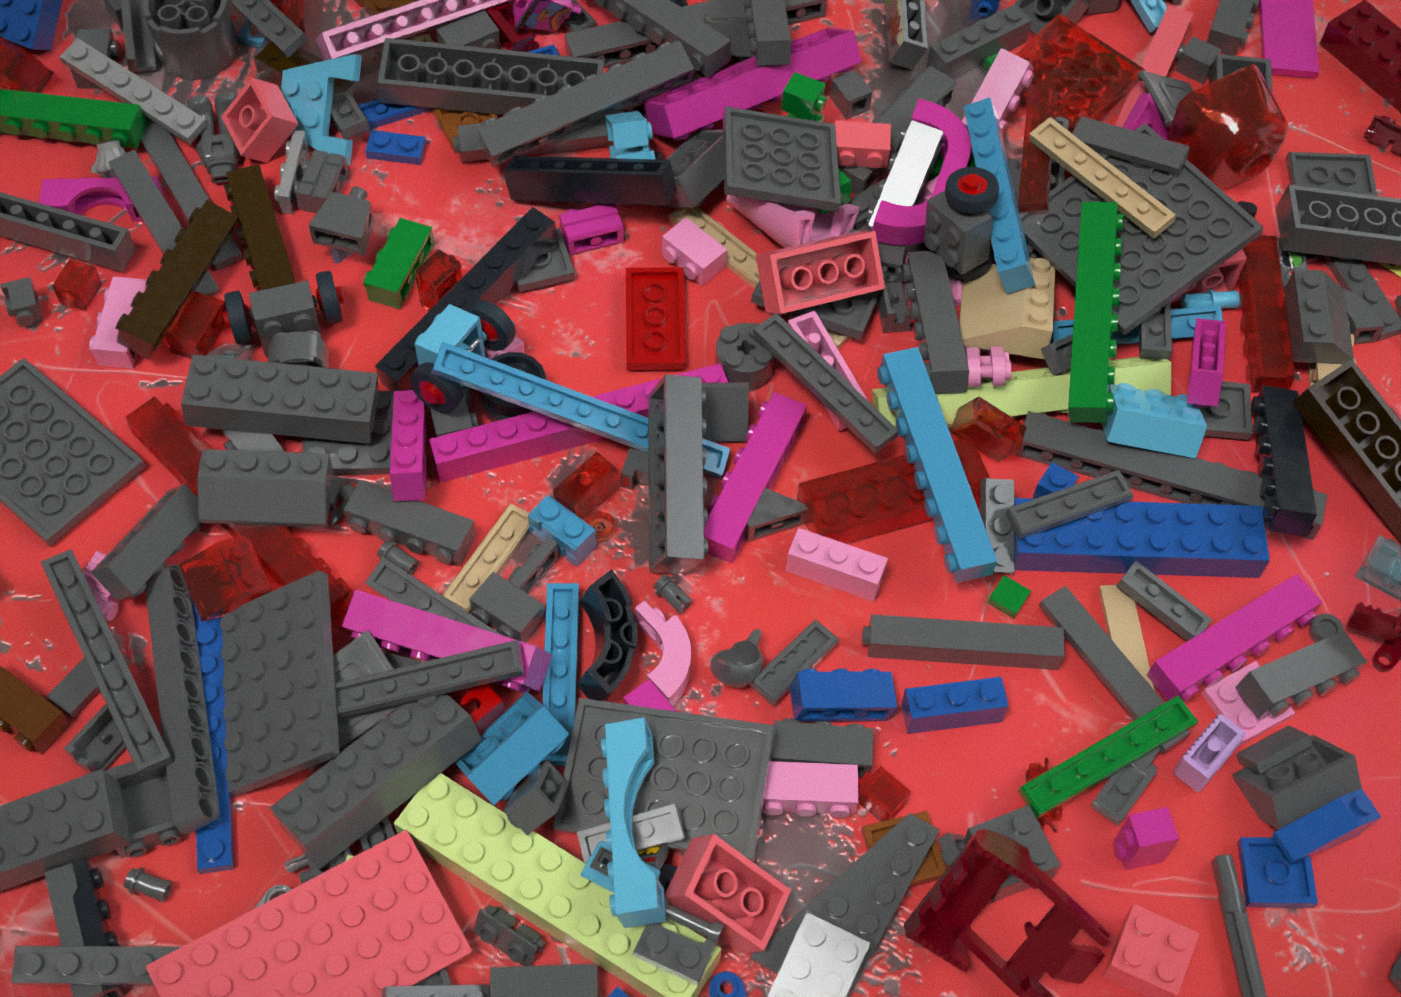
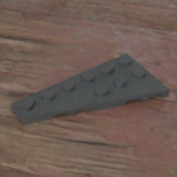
M909 813L769 939L764 951L754 952L749 957L750 960L777 975L806 912H809L871 943L847 997H850L940 830Z

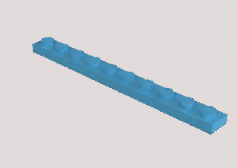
M442 342L432 374L648 453L647 417L451 344ZM702 438V448H705L707 453L703 473L720 479L724 473L730 448Z

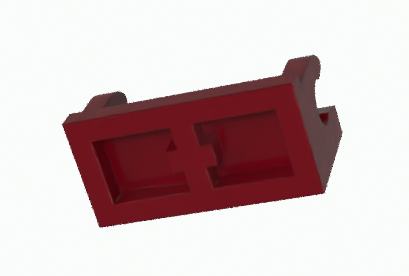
M508 2L493 8H486V13L499 29L500 44L505 50L529 52L540 48L538 42L534 41L536 38L534 33H528L525 28L515 27L513 11L502 15L503 11L509 10L512 7Z

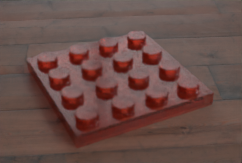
M1060 13L1016 54L1029 61L1034 68L1032 71L1034 72V77L1027 88L1023 87L1019 94L1021 100L1041 114L1046 113L1069 119L1068 131L1070 133H1073L1081 116L1099 121L1140 81L1137 74L1142 70L1146 71V69Z

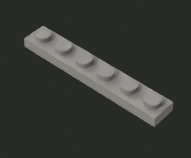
M79 38L60 56L63 64L124 103L139 104L144 116L188 144H191L208 126L205 118Z

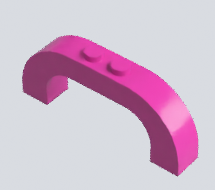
M918 99L911 121L913 120L944 131L945 137L940 150L944 162L930 197L932 198L945 191L946 181L954 171L967 167L971 152V140L965 125L955 114L936 103ZM881 200L872 227V231L876 232L877 241L891 245H912L924 242L927 201L915 206H902Z

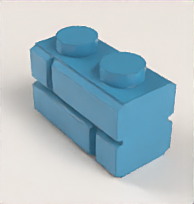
M549 495L528 515V523H530L529 532L541 541H544L548 536L558 542L559 554L563 557L566 556V559L576 567L597 546L596 530Z

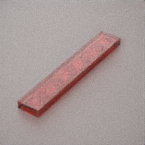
M1056 81L1029 85L1018 195V209L1020 213L1048 210L1052 158L1030 141L1029 134L1049 117L1054 120L1056 119L1058 95Z

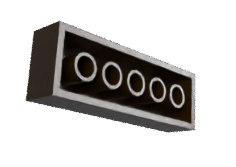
M1351 359L1307 388L1292 402L1401 542V421L1353 359Z

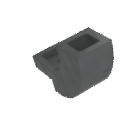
M1344 289L1350 334L1354 335V345L1375 343L1385 326L1381 317L1367 301L1357 294ZM1286 301L1279 312L1282 322H1288Z

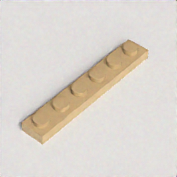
M1051 117L1029 134L1030 141L1105 201L1118 202V211L1153 239L1175 222V213Z

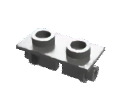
M488 905L485 910L480 909L473 932L484 942L492 944L507 954L512 961L523 966H532L535 954H540L546 945V942L542 940L543 936L523 923L516 931L511 929L516 924L517 919L497 905L495 907Z

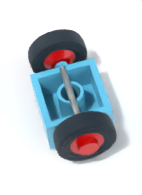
M476 301L467 311L449 304L442 313L435 317L430 327L424 333H421L415 342L419 366L410 377V385L418 398L430 408L442 413H450L456 409L463 399L462 384L431 373L442 342L486 357L484 346L491 350L500 351L508 347L513 341L516 330L510 317L498 306L487 301Z

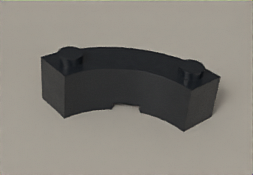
M612 569L591 584L579 601V604L583 607L592 623L595 634V655L592 665L581 677L577 687L588 699L607 701L624 679L631 666L634 650L637 647V622H634L630 607L632 601L624 585Z

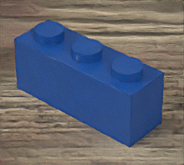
M810 668L797 672L789 685L793 716L798 721H888L897 709L892 672H880L878 669L849 672L848 669L843 668L835 669L831 672H818V670Z
M1002 677L906 688L901 702L907 734L1003 722L1009 707Z

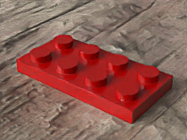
M683 267L626 268L627 370H686Z

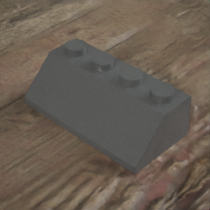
M202 449L198 471L199 522L327 527L334 477L330 455L323 453Z

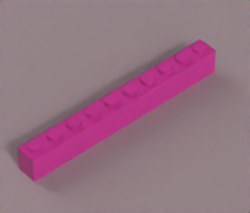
M721 363L676 374L700 377L701 383H728ZM661 379L592 397L648 418V394ZM534 411L430 438L429 443L434 466L441 483L608 438Z

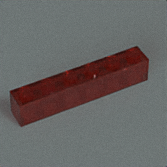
M1260 235L1242 248L1247 260L1235 284L1239 286L1240 304L1238 309H1242L1240 331L1245 334L1243 355L1248 360L1245 375L1246 380L1250 381L1251 393H1259L1262 385L1290 389L1295 379L1277 236Z

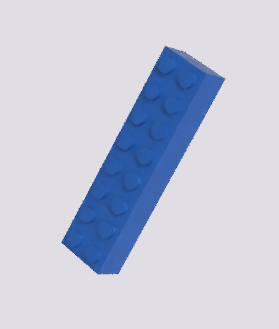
M1014 498V506L1033 500V498ZM1125 502L1023 539H1019L1014 530V570L1125 574L1135 561H1138L1154 575L1260 578L1270 561L1262 506Z

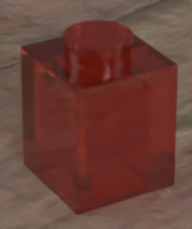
M69 259L52 287L58 301L63 306L86 311L101 288L102 282L96 267Z
M882 766L873 774L868 771L858 782V803L880 822L894 819L908 804L911 791Z

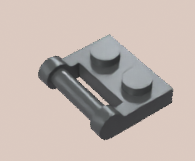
M664 898L666 918L707 936L704 945L660 926V922L645 926L633 951V956L698 986L725 925L717 921L713 923L708 922L669 904L670 900Z

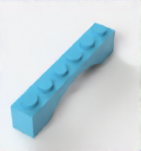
M645 718L605 724L606 738H601V749L604 758H607V768H603L602 774L605 788L609 789V798L604 800L606 817L610 820L611 830L606 831V842L609 851H612L613 861L608 862V876L611 884L614 883V895L609 897L612 916H617L624 928L666 922L664 888L656 874L640 859L635 848L632 831L633 808L636 796L646 774L654 764L652 731Z

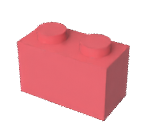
M835 120L838 165L871 168L888 167L891 124Z

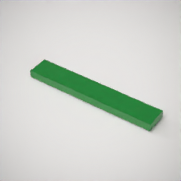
M1176 696L1022 785L1018 792L1026 804L1030 805L1038 819L1195 727L1199 721L1182 699Z

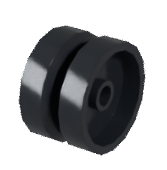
M507 352L491 359L546 380V374L542 365L534 357L527 354ZM481 392L482 406L486 417L491 422L534 412Z

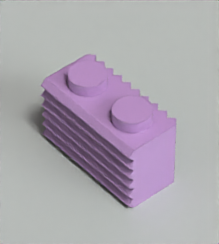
M1218 714L1181 757L1174 768V775L1196 792H1200L1235 751L1246 735L1245 732L1224 715Z

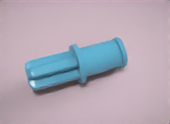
M1208 289L1205 293L1184 294L1180 299L1182 309L1221 305V309H1237L1240 304V296L1236 290L1214 292L1212 289Z

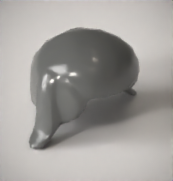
M755 629L746 640L738 641L731 649L719 651L713 656L710 669L717 680L733 688H742L758 677L763 664V656L758 648L762 635L761 630Z

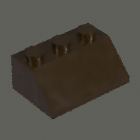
M272 42L254 57L259 79L278 85L280 90L283 70L324 61L300 47L288 58ZM334 78L333 96L348 91L356 81Z

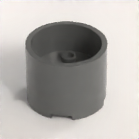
M227 0L143 1L144 15L158 60L162 67L172 75L184 79L208 78L222 72L234 61L238 52V40Z

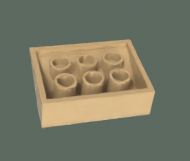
M1030 258L1035 286L1009 294L1006 293L996 264L991 265L988 272L979 278L963 279L959 326L964 346L978 347L985 350H990L992 346H1002L1003 352H1009V354L1045 359L1041 348L1049 345L1053 332L1055 268L1050 262L1044 258Z

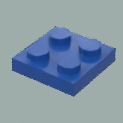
M1241 837L1237 841L1246 907L1314 908L1318 904L1311 856L1290 864L1274 838Z

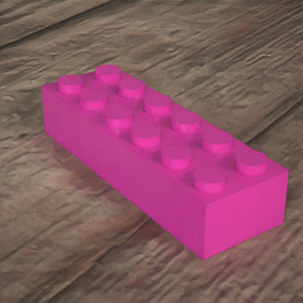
M356 589L342 627L353 631L351 634L352 638L356 639L363 632L369 630L379 647L408 657L412 656L424 662L515 641V639ZM517 640L521 646L524 675L502 680L501 685L523 694L529 693L530 689L540 692L552 654L535 645ZM499 681L492 682V684L498 685Z

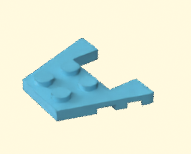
M352 54L283 70L281 92L298 122L294 130L305 131L309 146L328 154L343 155L346 157L347 165H351L353 140L329 136L334 78L359 81L362 56Z

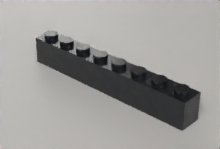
M532 207L375 365L381 384L391 391L413 390L410 385V377L419 366L415 349V342L418 336L430 327L435 317L442 313L449 304L464 311H467L476 301H487L496 305L512 289L517 281L558 242L555 221Z

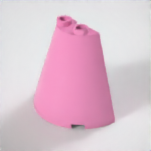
M727 195L726 197L728 204L733 205L735 209L784 248L848 234L850 229L853 230L860 207L846 203L839 207L838 212L830 211L822 215L816 208Z

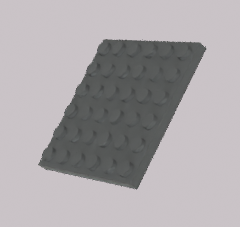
M1146 123L1134 130L1163 139ZM1104 153L1100 155L1176 214L1175 222L1155 239L1124 216L1123 231H1118L1117 238H1122V256H1116V263H1121V280L1115 281L1114 287L1120 289L1119 306H1113V314H1118V329L1124 335L1263 234V226L1187 159L1179 175ZM1072 175L1022 211L1020 217L1026 241L1076 288L1081 203L1107 201Z

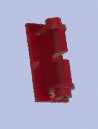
M1374 115L1370 126L1364 134L1365 137H1368L1367 141L1386 148L1389 141L1392 140L1395 143L1390 151L1401 156V126L1397 125L1390 117Z

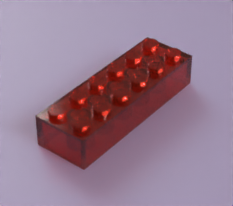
M972 437L953 441L976 505L980 508V480L990 478ZM906 454L799 483L796 501L804 503L807 507L805 524L808 531L845 544H851L933 521V518H929L926 514L924 507L925 496L923 490H918L914 477L916 471L913 463L907 461Z

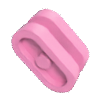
M1002 346L990 347V356H979L978 347H966V357L969 366L968 387H981V378L991 377L992 386H1005V380H1011L1009 352H1003Z

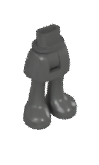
M222 92L215 97V109L220 127L219 135L214 133V111L209 98L203 95H195L187 101V107L205 118L208 124L201 132V140L196 149L207 173L211 175L213 183L229 182L226 172L236 170L240 158V153L221 118L237 97L232 92Z

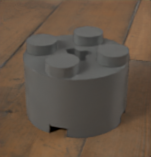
M739 323L726 326L721 330L716 343L715 364L721 363L728 383L748 382L749 392L763 387L765 382L771 378L774 370L775 356L753 336L754 328L761 323Z
M317 331L279 332L273 336L272 342L269 345L268 362L329 368V349L325 341L321 339V334Z

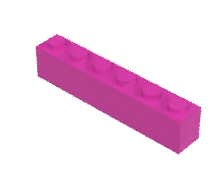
M776 392L773 393L769 402H763L758 414L760 420L757 425L752 424L746 436V441L748 442L745 448L740 447L734 458L735 467L733 471L726 472L721 484L723 490L720 496L714 495L708 509L710 515L704 527V539H707L708 542L707 554L731 564L733 563L746 537L747 522L765 488L771 489L805 422L806 404Z
M1296 574L1156 660L1146 676L1167 701L1179 696L1184 702H1187L1200 691L1199 687L1204 684L1208 687L1214 685L1224 676L1223 672L1230 669L1232 672L1238 670L1248 661L1247 657L1254 654L1255 657H1258L1270 648V643L1275 639L1282 642L1294 632V627L1299 624L1302 628L1309 625L1317 618L1315 612L1323 602L1304 580Z

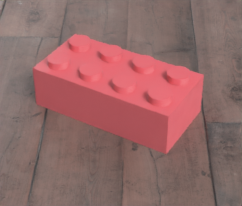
M857 231L755 255L766 313L783 314L885 289L875 231Z

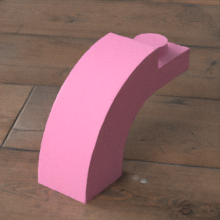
M644 600L635 607V622L658 646L662 653L659 665L647 675V680L650 679L674 707L682 697L689 681L691 667L689 637L685 627L676 615L666 621L658 608H651Z

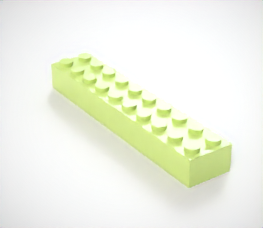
M441 773L416 793L394 822L397 834L407 829L417 850L647 997H698L720 962L721 948L716 946L697 986L634 957L633 951L646 925L624 928L617 916H612L609 897L614 895V893L580 875L586 865L584 862L534 831L526 835L520 828H516L510 823L507 814ZM667 918L666 922H661L660 926L702 945L705 943L706 938Z

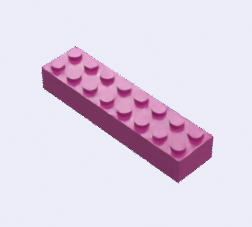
M827 27L792 41L790 64L757 66L755 56L717 71L709 77L704 76L643 101L647 120L651 123L652 133L662 135L663 138L685 139L690 136L689 132L693 130H706L714 126L713 122L720 119L723 121L725 106L752 111L760 108V103L767 100L769 102L782 99L783 90L794 72L820 82L829 80L830 75L833 73L849 72L853 70V65L862 62L854 30Z

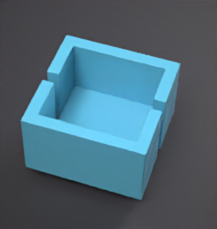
M638 111L605 115L608 141L614 142V145L609 146L610 158L655 159L654 151H651L650 146H648V140L652 139L651 123L647 122L646 118Z

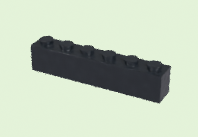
M513 156L503 170L510 199L522 200L524 202L548 201L556 203L560 201L574 202L576 204L589 202L602 205L619 203L629 206L636 204L662 206L668 204L676 191L670 160Z
M1262 385L1259 395L1254 396L1252 399L1251 414H1254L1255 417L1253 433L1257 434L1255 451L1260 456L1258 473L1262 475L1263 479L1261 484V495L1265 496L1263 514L1264 517L1268 518L1269 531L1307 537L1317 516L1302 414L1292 402L1299 396L1298 391Z

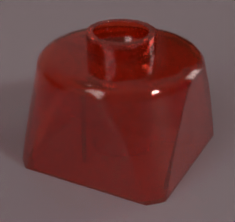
M1252 64L1188 93L1178 104L1166 140L1190 146L1187 160L1224 191L1255 178L1270 165L1286 139L1288 121L1256 65Z

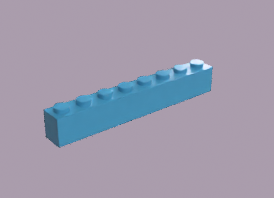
M989 97L963 107L975 165L978 168L990 171L999 182L997 202L986 212L993 217L991 242L995 262L1006 293L1009 294L1035 286V280L1000 121Z
M914 347L883 354L881 365L877 368L878 379L881 385L885 384L887 405L890 411L894 410L897 418L896 428L899 430L898 435L904 437L907 461L914 465L916 486L918 490H923L926 514L929 518H933L936 526L934 527V535L937 544L943 546L946 570L948 573L953 574L956 583L992 575L997 559L919 348Z

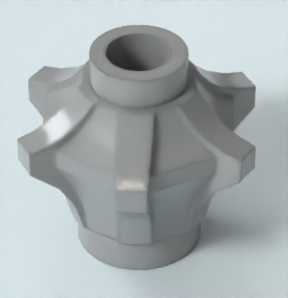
M120 141L96 144L98 151L95 163L91 167V173L100 174L105 178L116 177L108 162L126 154L123 147L120 146Z

